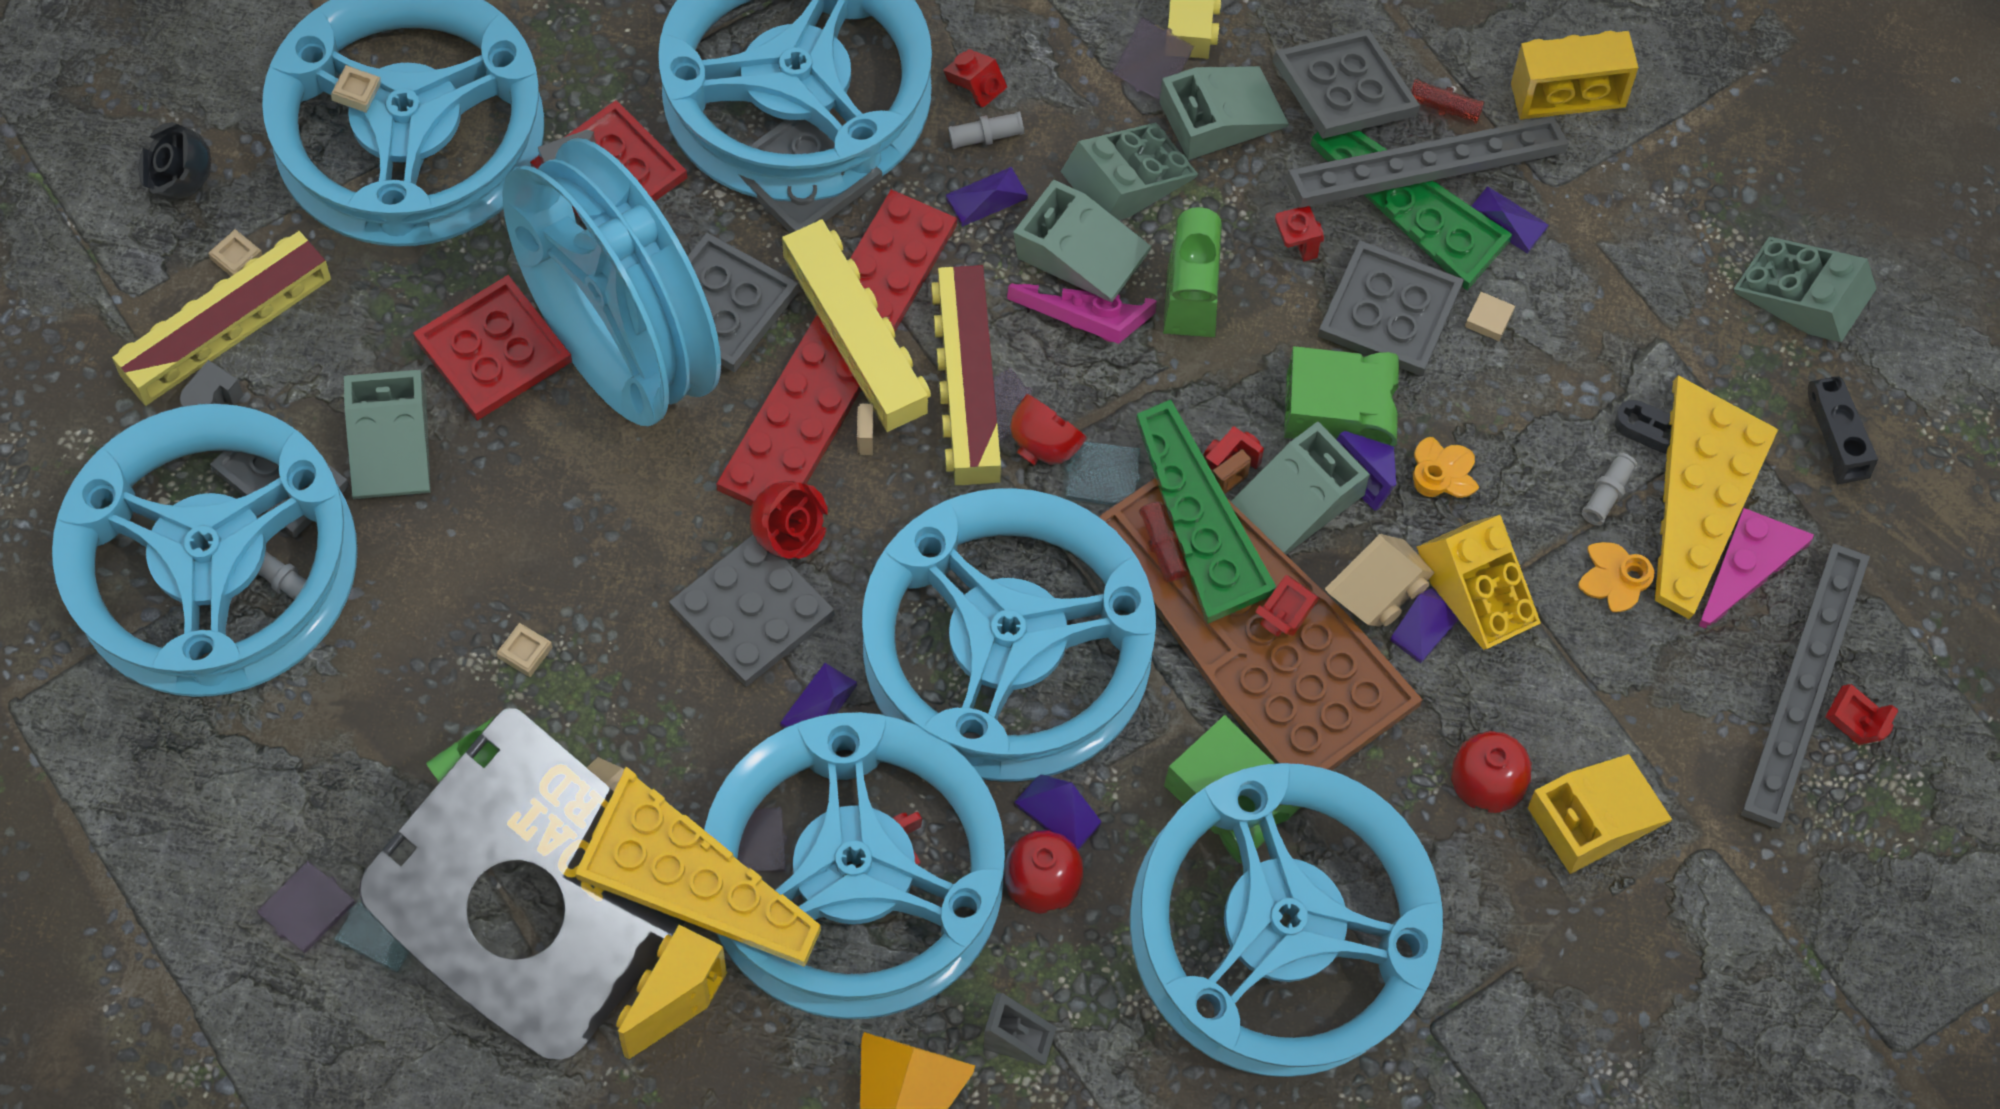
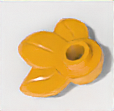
M1427 437L1417 445L1414 452L1417 466L1413 471L1414 487L1419 493L1427 497H1436L1445 492L1452 496L1463 498L1474 494L1479 489L1477 482L1467 475L1475 463L1474 453L1470 449L1461 445H1450L1443 448L1434 437Z
M1601 542L1589 545L1587 551L1595 567L1590 569L1581 578L1578 584L1579 589L1592 598H1607L1611 612H1623L1634 607L1638 602L1640 592L1646 590L1653 582L1654 568L1650 561L1639 554L1629 555L1619 544ZM1635 571L1641 578H1632L1628 575V572Z

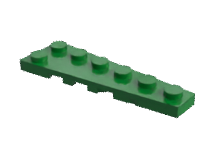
M1359 130L1323 139L1317 131L1311 140V146L1328 162L1387 150ZM1433 180L1364 194L1367 199L1448 274L1464 279L1462 287L1467 291L1508 245L1512 237L1510 232Z
M1172 400L1137 413L1136 422L1206 623L1209 624L1270 597L1277 586Z

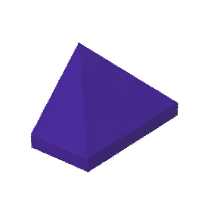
M1012 167L946 194V200L962 227L1028 199V194Z
M1488 186L1471 206L1512 234L1510 243L1527 254L1549 226V224Z
M1347 431L1341 432L1336 440L1370 474L1365 495L1362 499L1374 511H1377L1396 485L1394 446Z
M1431 587L1418 595L1393 633L1390 641L1421 664L1459 619L1437 591Z
M824 663L780 722V726L787 728L804 720L823 715L837 714L857 687V682Z
M1043 774L1036 777L1014 802L1017 808L1044 829L1062 834L1075 844L1077 850L1084 845L1101 825V820L1072 782Z

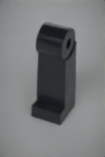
M1840 376L1810 381L1808 384L1809 402L1812 410L1816 413L1817 421L1835 467L1832 472L1837 485L1870 479L1878 457L1844 380Z

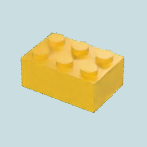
M1605 31L1596 35H1569L1561 39H1534L1527 43H1521L1511 81L1519 119L1626 108L1639 68L1629 31Z

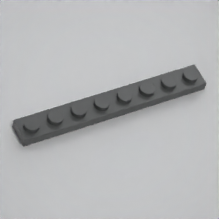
M1552 116L1291 169L1288 171L1286 181L1299 207L1302 208L1558 155L1566 152L1569 143L1555 117Z
M1835 543L1832 544L1741 816L1779 829L1783 822L1870 558L1868 555Z

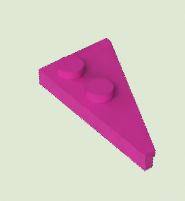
M1012 283L1008 286V300L1068 323L1073 328L1083 329L1098 335L1105 341L1117 344L1121 343L1156 313L1157 301L1145 298V303L1141 306L1122 303L1119 299L1120 295H1117L1113 302H1110L1088 291L1063 288L1062 296L1039 294V285Z
M1743 508L1699 627L1706 629L1708 625L1710 626L1712 623L1719 621L1737 602L1753 593L1767 581L1771 574L1777 573L1782 569L1787 561L1800 550H1805L1810 545L1814 534Z

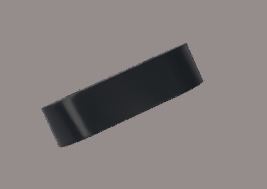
M1628 400L1622 403L1614 421L1618 432L1629 439L1667 454L1670 439L1663 438V433L1667 429L1671 430L1672 425H1669L1670 414L1638 400ZM1632 413L1639 416L1635 424L1628 422V417Z

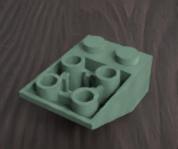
M1260 66L1195 67L1162 78L1159 103L1187 160L1289 126Z
M1156 122L1078 141L1061 170L1063 176L1074 189L1085 193L1118 220L1131 217L1198 176V173L1188 162L1187 158L1177 149L1165 131Z
M1054 179L1013 232L1019 260L1110 302H1113L1151 250V245L1085 193Z
M1769 236L1734 287V292L1808 335L1842 342L1877 288L1867 258Z
M421 370L344 376L345 420L353 499L431 493L427 391Z
M1318 421L1289 442L1231 502L1284 554H1288L1365 495L1370 474Z

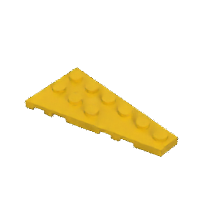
M1678 375L1673 380L1672 386L1674 402L1669 425H1672L1666 458L1663 495L1665 512L1664 519L1661 521L1660 534L1663 536L1661 556L1658 558L1655 601L1690 619L1696 612L1778 429Z
M625 767L575 873L577 880L805 967L820 934V924L786 896L780 895L765 883L762 877L753 869H748L726 847L688 816L682 815L666 802L661 794L655 789H650L637 778L634 772Z

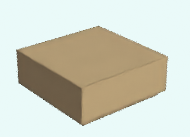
M346 65L331 93L332 101L367 113L381 85V77Z
M236 229L208 253L210 260L230 276L242 270L250 260L263 255L257 246Z
M1480 292L1465 327L1500 341L1512 317L1515 305Z
M860 404L858 406L857 447L860 455H873V404Z
M519 623L497 651V657L526 676L531 677L553 646L551 641Z

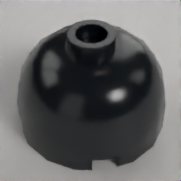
M174 122L160 125L149 136L154 139L149 150L143 148L141 151L138 166L140 182L144 187L150 189L149 192L165 198L179 199L192 196L201 189L210 175L212 163L210 148L200 134Z

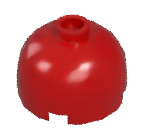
M1026 394L1023 400H1021L1012 415L1010 425L1012 438L1020 446L1016 453L1034 466L1039 460L1048 465H1059L1070 460L1087 439L1075 426L1068 421H1064L1055 411L1029 394Z
M795 481L773 483L760 492L753 502L750 512V528L757 543L767 552L788 559L804 558L818 548L825 536L827 528L822 527L824 521L823 514L828 515V508L823 495L814 486Z
M1486 731L1473 735L1461 745L1453 760L1451 781L1456 794L1468 806L1474 809L1477 806L1482 809H1488L1490 813H1499L1512 809L1522 801L1531 783L1532 762L1526 748L1516 738L1503 732Z
M1050 830L1033 831L1021 836L1010 847L1004 862L1003 874L1007 892L1011 899L1020 907L1035 913H1047V910H1055L1059 907L1061 910L1067 907L1078 896L1084 876L1083 861L1075 844L1064 835Z

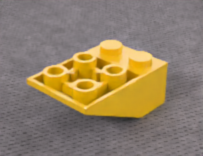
M1501 515L1470 522L1416 547L1419 556L1434 571V574L1428 579L1430 584L1483 650L1541 623Z
M1629 754L1561 776L1536 789L1528 806L1531 815L1569 874L1672 820Z
M681 925L677 927L673 936L669 934L665 936L657 952V957H659L653 971L647 969L644 972L637 986L638 997L632 1006L626 1005L617 1020L616 1027L619 1028V1040L624 1057L631 1059L708 1008L727 974L723 946Z

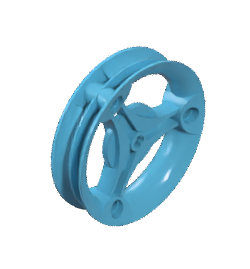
M329 0L301 20L284 39L271 61L263 89L262 108L266 131L273 147L278 171L292 197L308 214L329 229L346 237L376 245L418 246L454 238L484 224L503 210L502 193L506 176L509 172L520 166L531 167L530 161L539 156L538 147L543 144L544 112L532 54L525 39L513 23L485 0ZM401 28H424L458 36L481 49L482 55L467 62L437 70L418 63H397L378 69L350 60L339 54L338 51L361 38L375 33ZM346 65L381 77V85L367 113L349 107V121L356 140L366 151L380 158L379 182L371 183L357 192L351 191L332 181L312 163L302 144L298 124L301 102L312 99L322 92L331 95L338 81L336 77L338 74L341 75ZM495 95L511 104V117L506 134L492 157L478 171L457 185L431 195H427L416 185L424 159L437 153L451 141L458 129L461 114ZM393 162H406L404 181L392 180Z
M677 0L664 23L658 52L666 121L675 141L687 158L702 172L727 188L757 198V194L739 176L742 175L754 180L770 197L777 201H791L787 191L788 186H792L791 192L797 198L809 197L813 192V185L817 186V194L814 200L835 197L870 173L876 166L882 171V176L887 174L905 158L921 135L931 104L932 87L930 71L932 49L927 23L915 0H811L805 11L793 24L781 25L762 33L748 46L745 52L702 60L696 52V48L703 36L722 16L751 0ZM822 12L830 15L823 29L815 27ZM872 16L888 32L898 49L902 71L901 84L897 97L888 111L880 110L862 114L846 94L851 82V62L845 47L837 37L845 19H860ZM752 102L760 110L777 118L807 120L825 133L835 143V148L809 154H780L763 151L731 138L718 129L703 111L706 103ZM834 108L847 123L842 126L829 111Z
M574 138L561 145L554 160L544 162L538 169L520 166L509 172L503 184V210L517 262L546 323L569 351L572 363L595 392L624 418L641 426H651L658 423L664 418L668 404L679 402L685 395L702 397L712 392L716 388L721 375V352L715 323L706 296L687 254L668 221L630 171L598 144L587 139ZM572 206L587 227L586 230L576 224Z
M198 404L164 411L132 425L107 442L84 465L65 495L57 516L52 545L53 569L58 590L70 615L85 633L97 652L113 668L125 677L156 691L191 697L218 696L239 692L265 683L289 670L317 647L339 618L348 600L357 566V537L347 501L336 484L330 468L314 445L299 431L282 420L255 409L227 404ZM238 451L262 457L279 465L280 478L253 493L237 499L223 494L206 493L188 497L172 506L141 499L135 496L132 488L142 477L163 464L199 452ZM290 497V499H288L284 503L280 504L279 506L275 507L274 509H272L271 511L267 512L266 514L257 519V516L267 511L271 507L275 506L276 504L280 503L284 499ZM135 512L155 521L156 523L152 530L130 522L133 513ZM303 515L317 522L318 540L314 563L303 588L295 600L278 618L261 631L234 643L230 637L226 636L229 606L232 597L247 588L259 573L265 557L266 543L285 526ZM119 533L146 547V559L152 577L167 595L183 604L184 634L174 638L163 648L146 643L126 631L114 619L101 598L95 576L97 546L109 542ZM201 605H211V630H200ZM210 653L205 658L199 660L202 655Z
M998 488L963 494L946 500L913 519L898 532L878 559L869 578L862 610L865 674L872 696L882 715L916 724L932 736L949 743L969 761L983 780L1000 782L1035 780L1040 774L1046 776L1056 775L1082 764L1105 749L1123 731L1139 707L1150 675L1155 641L1156 615L1153 594L1147 576L1130 546L1111 526L1089 510L1061 497L1034 490ZM992 536H1021L1051 543L1070 552L1088 565L1105 584L1104 594L1085 598L1060 599L1054 598L1042 587L1026 580L1016 578L992 580L980 573L960 556L958 545ZM929 553L937 554V556L930 558L923 555ZM952 570L971 590L964 595L945 575ZM930 584L942 595L953 610L949 627L950 647L956 662L970 677L968 692L962 708L947 709L940 713L924 702L909 684L900 666L895 643L897 612L907 588H920ZM1122 610L1130 614L1122 616L1115 613V611ZM1099 614L1102 619L1067 625L1066 622L1067 620ZM1109 638L1111 643L1120 650L1117 667L1106 689L1097 700L1076 717L1048 730L1022 735H1007L1003 726L998 722V716L1014 690L1035 685L1047 678L1061 662L1065 649L1087 641ZM982 684L997 689L988 714L973 709ZM974 732L980 735V738L969 739L963 735Z
M861 712L837 713L804 720L784 728L753 748L730 772L716 794L709 810L704 830L732 852L737 859L743 831L754 810L762 800L786 779L810 768L813 772L829 778L830 787L827 812L813 820L802 832L793 855L794 874L775 891L780 895L783 894L789 900H793L801 895L805 903L798 907L814 920L825 917L844 924H862L880 919L892 911H898L924 918L941 926L942 937L926 951L905 963L885 970L862 974L834 973L808 965L803 967L717 933L722 946L740 971L757 987L784 1004L810 1014L838 1019H870L906 1011L928 1001L953 984L972 965L988 941L998 917L1003 891L1004 836L999 813L988 787L976 769L952 745L932 736L916 724L899 718ZM841 750L854 752L848 757H840L835 754ZM880 762H884L918 775L937 789L952 805L964 827L970 850V873L959 879L955 884H952L918 866L915 863L911 841L904 829L889 815L872 808L864 782V775L875 769ZM856 778L858 806L839 807L837 780ZM852 861L855 865L861 863V867L856 868L853 864L847 866V862ZM911 885L943 898L942 907L908 893ZM960 907H968L975 914L962 918L958 917L954 912Z
M1279 763L1246 768L1226 775L1196 793L1177 811L1147 851L1136 877L1130 906V935L1136 966L1146 991L1165 1020L1181 1037L1212 1059L1248 1073L1274 1077L1305 1076L1328 1071L1362 1055L1393 1033L1410 1016L1426 992L1437 966L1443 933V909L1435 871L1427 852L1406 820L1387 801L1358 781L1331 770L1304 764ZM1238 796L1250 798L1255 804V811L1247 812L1240 808ZM1292 805L1320 812L1337 820L1357 834L1371 848L1386 870L1395 891L1400 918L1393 924L1368 918L1346 908L1337 886L1324 872L1307 862L1291 857L1277 830L1272 815L1277 806ZM1258 824L1260 825L1271 860L1261 863L1249 828ZM1216 826L1234 831L1240 849L1244 874L1231 889L1224 910V926L1230 948L1215 972L1206 979L1198 976H1186L1181 967L1171 937L1169 906L1173 884L1181 863L1196 841L1207 830ZM1285 913L1289 914L1292 918L1286 927L1280 923ZM1347 929L1382 937L1379 947L1374 948L1346 941ZM1397 940H1404L1410 945L1412 950L1411 958L1404 957L1398 952L1396 948ZM1335 957L1361 959L1379 965L1381 976L1385 982L1384 988L1363 1012L1338 1028L1312 1036L1292 1038L1265 1035L1240 1025V1017L1235 1003L1251 986L1262 978L1280 982L1304 980L1322 971ZM1239 959L1252 972L1230 996L1216 982ZM1204 999L1211 1002L1215 1010L1213 1018H1205L1200 1015L1197 1010L1198 1000Z

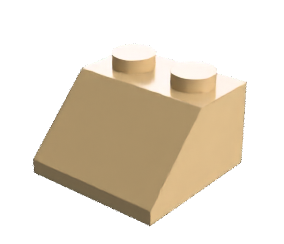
M1379 534L1325 590L1367 625L1387 626L1399 617L1402 612L1400 607L1409 598H1417L1419 594L1428 588L1429 582L1427 580L1434 574V571L1404 539Z

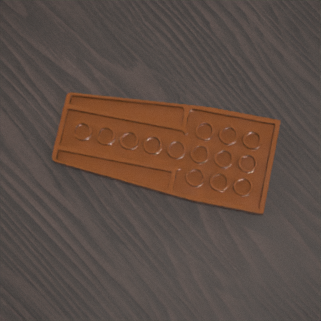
M1156 477L1100 515L1099 518L1104 520L1124 539L1138 558L1147 576L1153 594L1155 611L1224 707L1275 764H1304L1332 771L1421 706L1423 699L1348 614L1229 499L1231 507L1275 585L1278 586L1287 574L1320 597L1294 636L1282 632L1278 637L1260 625L1263 617L1255 611L1259 605L1264 606L1269 597L1209 624L1206 623Z

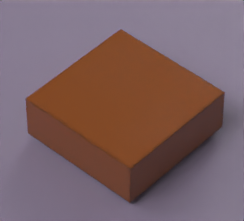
M1243 449L1213 470V475L1224 494L1248 478L1251 458Z

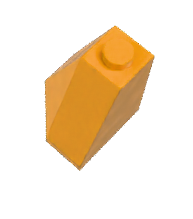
M864 1032L861 1039L860 1109H948L972 1076L975 1065Z

